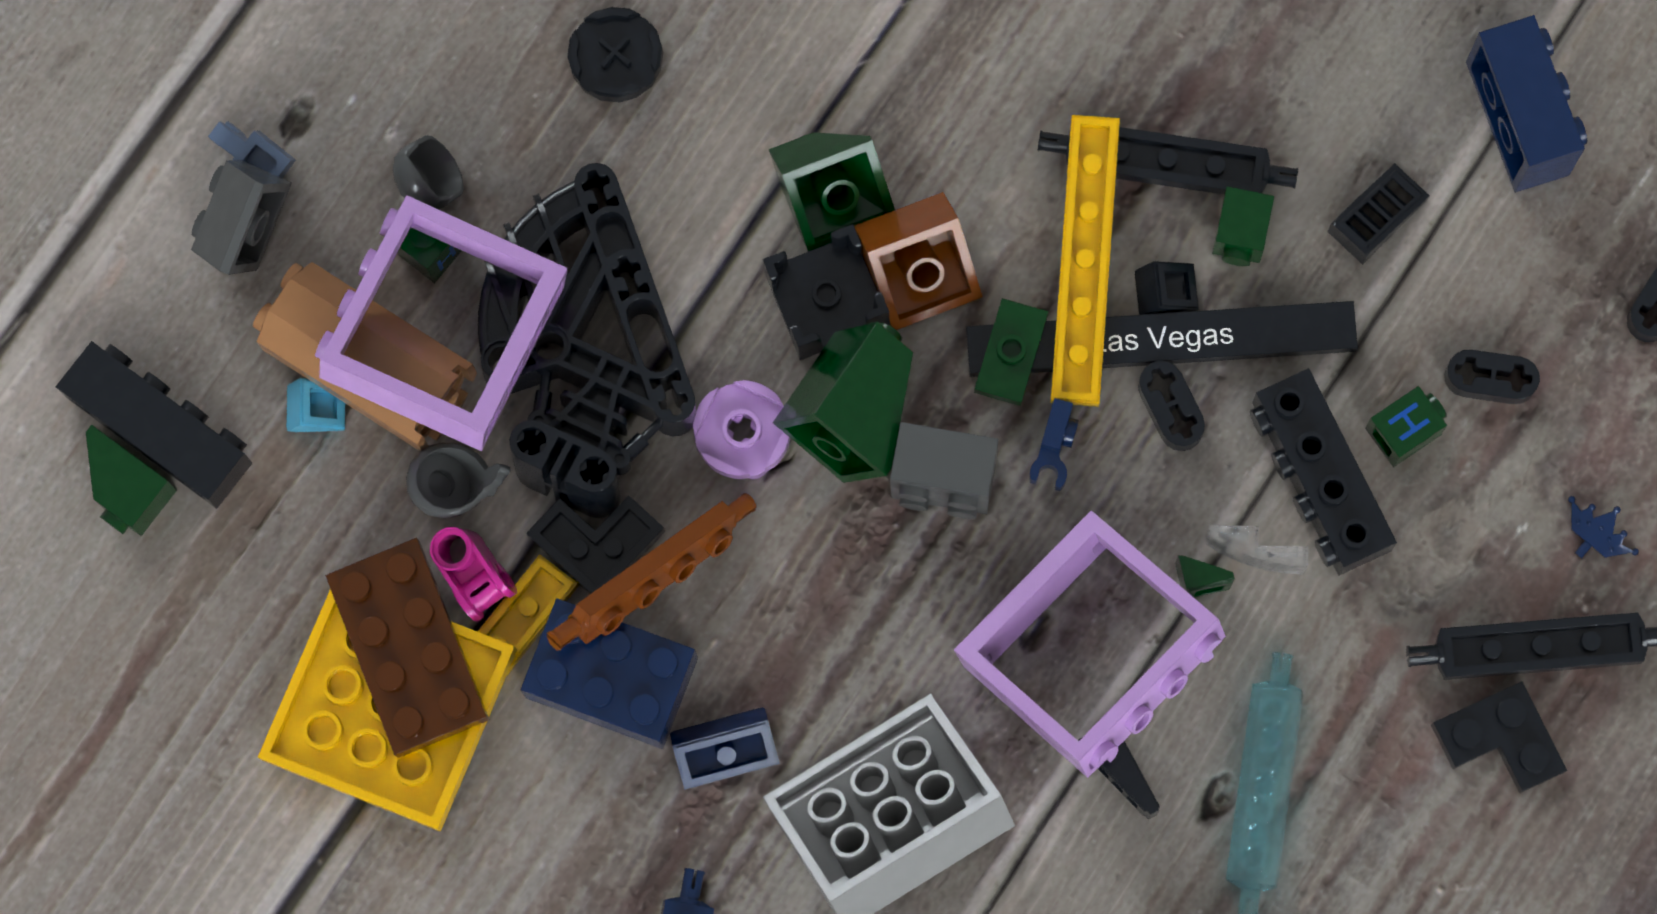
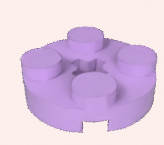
M735 381L734 384L714 389L703 398L696 410L693 430L697 451L711 469L723 476L733 479H759L781 461L789 446L790 437L773 424V421L784 407L783 403L771 389L753 381ZM744 418L751 420L750 429L755 432L754 436L751 439L744 438L742 442L733 440L734 432L729 429V425L732 422L740 424Z

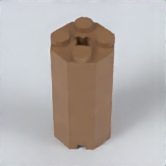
M313 262L305 267L294 263L281 281V288L283 290L273 304H265L253 322V327L260 331L257 343L262 350L419 451L429 446L425 440L427 436L438 440L443 435L442 433L319 378L320 358L315 357L317 347L327 330L332 333L335 332L341 320L337 316V311L347 290L350 289L356 292V289ZM373 300L344 353L345 356L460 408L468 396V392L461 388L464 379L466 378L474 382L477 371L471 362Z

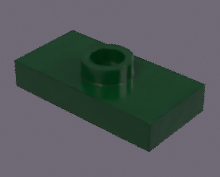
M1001 299L974 393L1021 406L1049 311Z

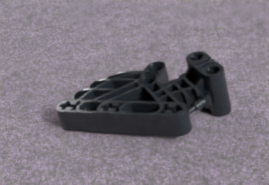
M591 163L578 171L574 181L553 191L545 198L541 199L539 194L533 195L535 205L518 220L513 228L510 223L503 224L506 233L505 240L544 258L552 254L554 262L564 267L566 266L559 245L583 228L586 229L588 235L569 274L567 272L564 289L511 392L512 394L540 385V390L535 392L533 412L529 414L528 420L521 422L512 430L509 442L516 475L522 484L545 496H548L551 488H553L556 501L559 498L563 500L565 495H567L570 508L590 517L603 518L609 516L619 506L621 498L617 475H624L629 472L631 462L649 445L648 440L658 430L672 437L682 436L689 432L693 427L696 416L694 392L617 177L607 165ZM596 186L599 187L601 192H604L605 207L599 210L595 194L590 190V188ZM484 261L487 273L481 290L478 308V339L485 382L488 383L493 373L491 370L492 366L499 361L522 316L525 298L527 296L529 301L534 289L530 281ZM623 272H629V275L635 280L636 294L630 297L625 279L620 277V274ZM606 291L609 294L633 364L581 340ZM647 314L656 319L672 361L668 369L654 372L645 367L629 325L635 316ZM553 343L563 348L562 353L554 359H545L538 355V351L546 344ZM558 378L581 388L577 394L568 390H564L560 394L561 405L564 407L561 412L550 408L553 394L549 391L550 383ZM672 389L676 406L681 408L679 415H673L671 410L667 409L665 392ZM620 407L653 422L642 434L637 432L624 446L619 439L613 437L614 432L627 436L629 430L628 420L619 414Z

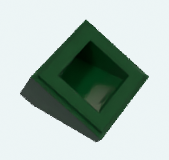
M1178 555L1175 562L1180 586L1192 597L1227 591L1235 580L1232 571L1183 555Z

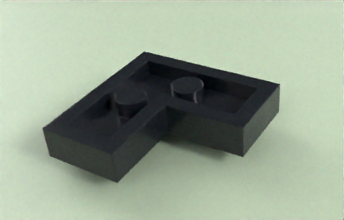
M628 495L596 530L559 498L526 534L568 575L591 594L637 562L663 535L665 528Z
M1523 681L1431 724L1452 769L1498 749L1519 793L1527 791L1567 771Z

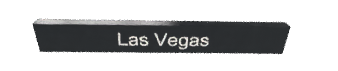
M1354 301L1106 317L1102 368L1147 366L1156 361H1168L1172 364L1356 352L1358 342ZM1056 320L1046 321L1031 373L1053 372ZM994 324L966 326L969 377H978Z

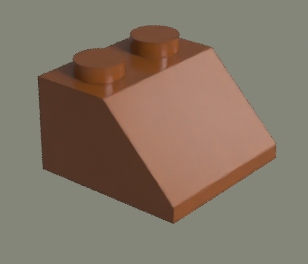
M943 192L854 226L862 245L863 258L877 292L881 291L889 310L890 326L895 330L983 297L959 218Z

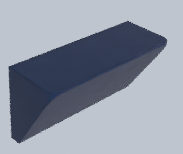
M764 707L670 733L684 790L780 764Z

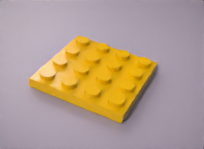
M330 589L257 758L441 832L487 721L397 758L389 743ZM452 622L489 717L518 649L513 645Z

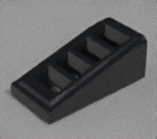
M1394 163L1331 223L1328 233L1363 265L1422 206L1430 195ZM1392 181H1395L1413 199L1406 204L1387 186ZM1379 194L1399 211L1395 216L1375 199ZM1367 206L1386 223L1382 228L1363 212ZM1356 218L1374 236L1368 240L1350 223Z
M1123 741L1118 747V753L1111 763L1106 760L1098 770L1149 820L1158 814L1160 805L1128 746Z

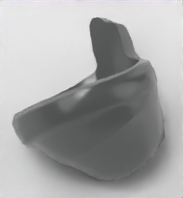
M438 443L421 450L411 461L406 475L407 493L413 504L426 515L443 519L457 517L476 507L484 498L494 496L498 487L511 472V468L499 463L488 467L482 457L467 446L456 443Z

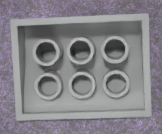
M931 694L763 796L767 806L835 914H874L1015 826L1001 794Z

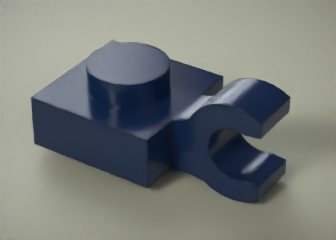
M1054 398L1039 455L1030 469L1029 479L1031 484L1036 485L1039 473L1043 469H1052L1058 477L1055 490L1061 491L1065 486L1067 469L1059 456L1062 446L1072 448L1079 420L1070 418L1073 403Z

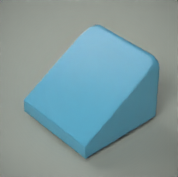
M299 378L288 384L287 431L320 432L345 430V403L306 378Z

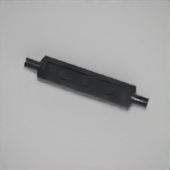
M1119 127L1116 179L1217 194H1225L1227 186L1263 193L1267 184L1296 188L1298 168L1270 165L1267 148ZM1040 130L1037 151L1066 154L1068 166L1070 131L1069 135Z
M1636 612L1440 628L1435 645L1407 646L1406 657L1413 656L1407 659L1408 667L1437 664L1443 680L1636 665L1644 662L1648 647L1657 646V627L1645 628L1641 616Z

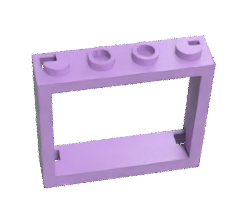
M406 195L399 210L391 208L386 215L380 230V235L384 236V239L378 250L370 248L366 253L358 273L363 279L356 292L348 289L337 311V316L341 320L335 332L332 333L327 330L317 347L315 357L320 358L319 378L482 451L564 289L568 268ZM410 227L537 284L472 413L344 355Z
M1090 511L974 628L954 651L967 671L1088 778L1106 760L1110 763L1114 760L1118 753V747L1131 733L1137 734L1149 724L1153 717V711L1166 697L1171 699L1184 688L1188 675L1200 662L1207 663L1214 657L1212 651L1226 636L1219 619L1093 511ZM1107 548L1194 624L1078 741L992 664Z

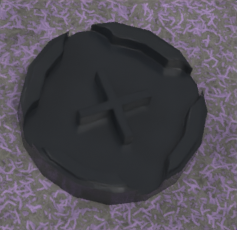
M609 7L591 13L579 25L578 29L574 30L569 40L567 57L573 78L586 93L601 101L620 103L637 98L652 87L661 72L663 49L657 30L645 18L641 17L639 13L628 8Z

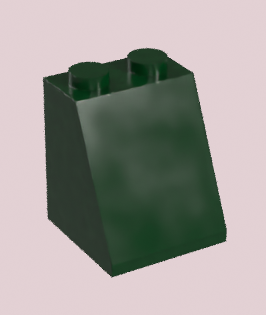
M878 321L835 332L773 421L774 425L843 483L887 476L893 465L913 352L901 342L902 336L898 331Z

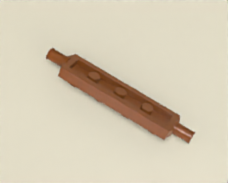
M743 493L729 505L721 501L577 603L573 613L568 616L566 621L552 631L547 632V639L551 646L559 651L577 637L587 645L601 634L605 636L611 634L620 626L624 617L638 607L640 609L647 608L657 599L660 592L670 584L685 581L702 561L709 556L715 558L721 555L733 540L732 531L736 527L737 522L751 512L756 511L755 508L757 506L754 499L749 494Z

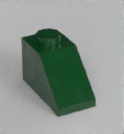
M91 425L86 431L93 499L105 509L100 518L121 534H124L130 528L142 536L177 490L169 481Z

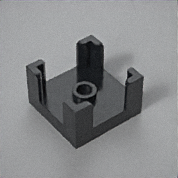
M853 224L832 232L831 243L787 260V254L783 251L763 259L766 278L800 360L821 353L832 335L837 331L877 321L890 326L888 307L881 291L877 292L863 258L862 245Z

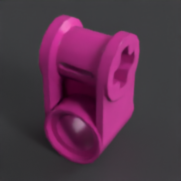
M446 527L439 530L433 536L430 543L431 558L452 588L457 602L473 621L478 622L484 618V611L504 596L511 598L517 594V588L511 577L501 564L497 562L483 541V538L477 532L457 527ZM461 537L466 544V553L461 561L455 563L450 555V547L455 539Z

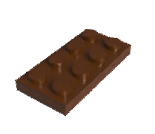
M417 537L325 575L389 743L397 758L490 720L424 550Z

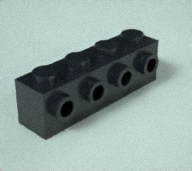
M91 341L55 387L68 400L217 509L252 465L251 460L242 452L247 444L226 428H223L218 434L204 423L209 416L188 400H185L181 406L166 396L171 389L150 372H147L143 378L128 368L133 361L112 344H109L103 350Z
M1310 369L1303 370L1256 392L1252 402L1254 408L1250 410L1251 419L1260 436L1263 437L1268 434L1276 452L1271 453L1275 468L1283 480L1290 478L1298 494L1293 497L1294 505L1305 524L1310 521L1312 522L1320 538L1315 540V546L1325 566L1330 567L1333 565L1338 576L1391 552L1397 541Z

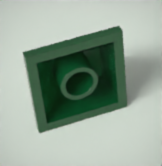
M813 132L769 149L781 188L808 252L831 243V233L852 224L855 226L895 210L871 136Z

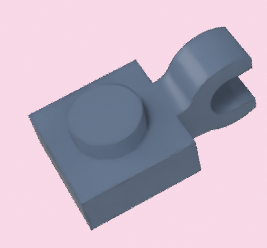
M219 121L208 136L213 142L234 157L232 160H242L281 178L286 175L296 159L261 131H253L247 139L245 134L229 121L225 124Z

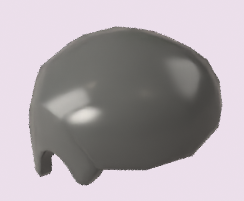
M426 135L400 149L394 157V181L401 196L404 198L406 195L439 210L462 195L464 186L459 167L447 148L433 136Z

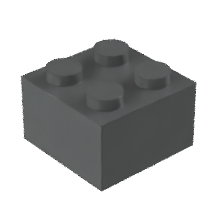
M900 422L890 477L891 498L900 499L899 506L911 510L927 511L929 505L946 507L948 508L947 514L963 519H976L977 513L987 515L997 463L998 438Z

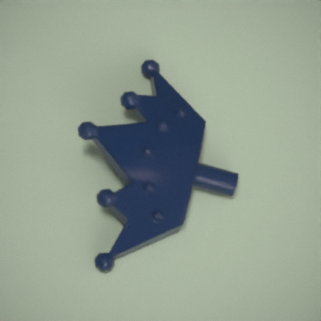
M1570 496L1568 498L1569 503H1571V531L1584 540L1575 551L1578 557L1582 559L1591 547L1604 558L1632 553L1635 556L1638 555V549H1630L1622 545L1624 537L1628 534L1627 531L1622 530L1620 534H1613L1616 515L1621 511L1620 507L1616 506L1612 512L1593 518V511L1596 508L1594 504H1590L1587 509L1581 511L1575 504V497Z

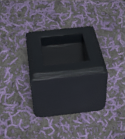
M1153 261L1135 271L1140 315L1199 310L1193 263Z

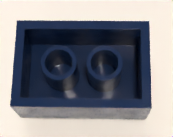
M1535 15L1479 32L1466 60L1515 193L1569 176L1585 150L1584 145L1587 144L1584 124L1580 117L1573 118L1567 100H1570V89L1566 77L1562 72L1556 73L1550 56L1554 54L1551 37L1546 28H1539Z
M556 598L520 689L525 698L663 749L698 660L695 649L622 622L611 634L606 636L601 634L587 645L577 637L558 651L549 643L547 632L552 631L566 621L568 616L573 613L576 605Z

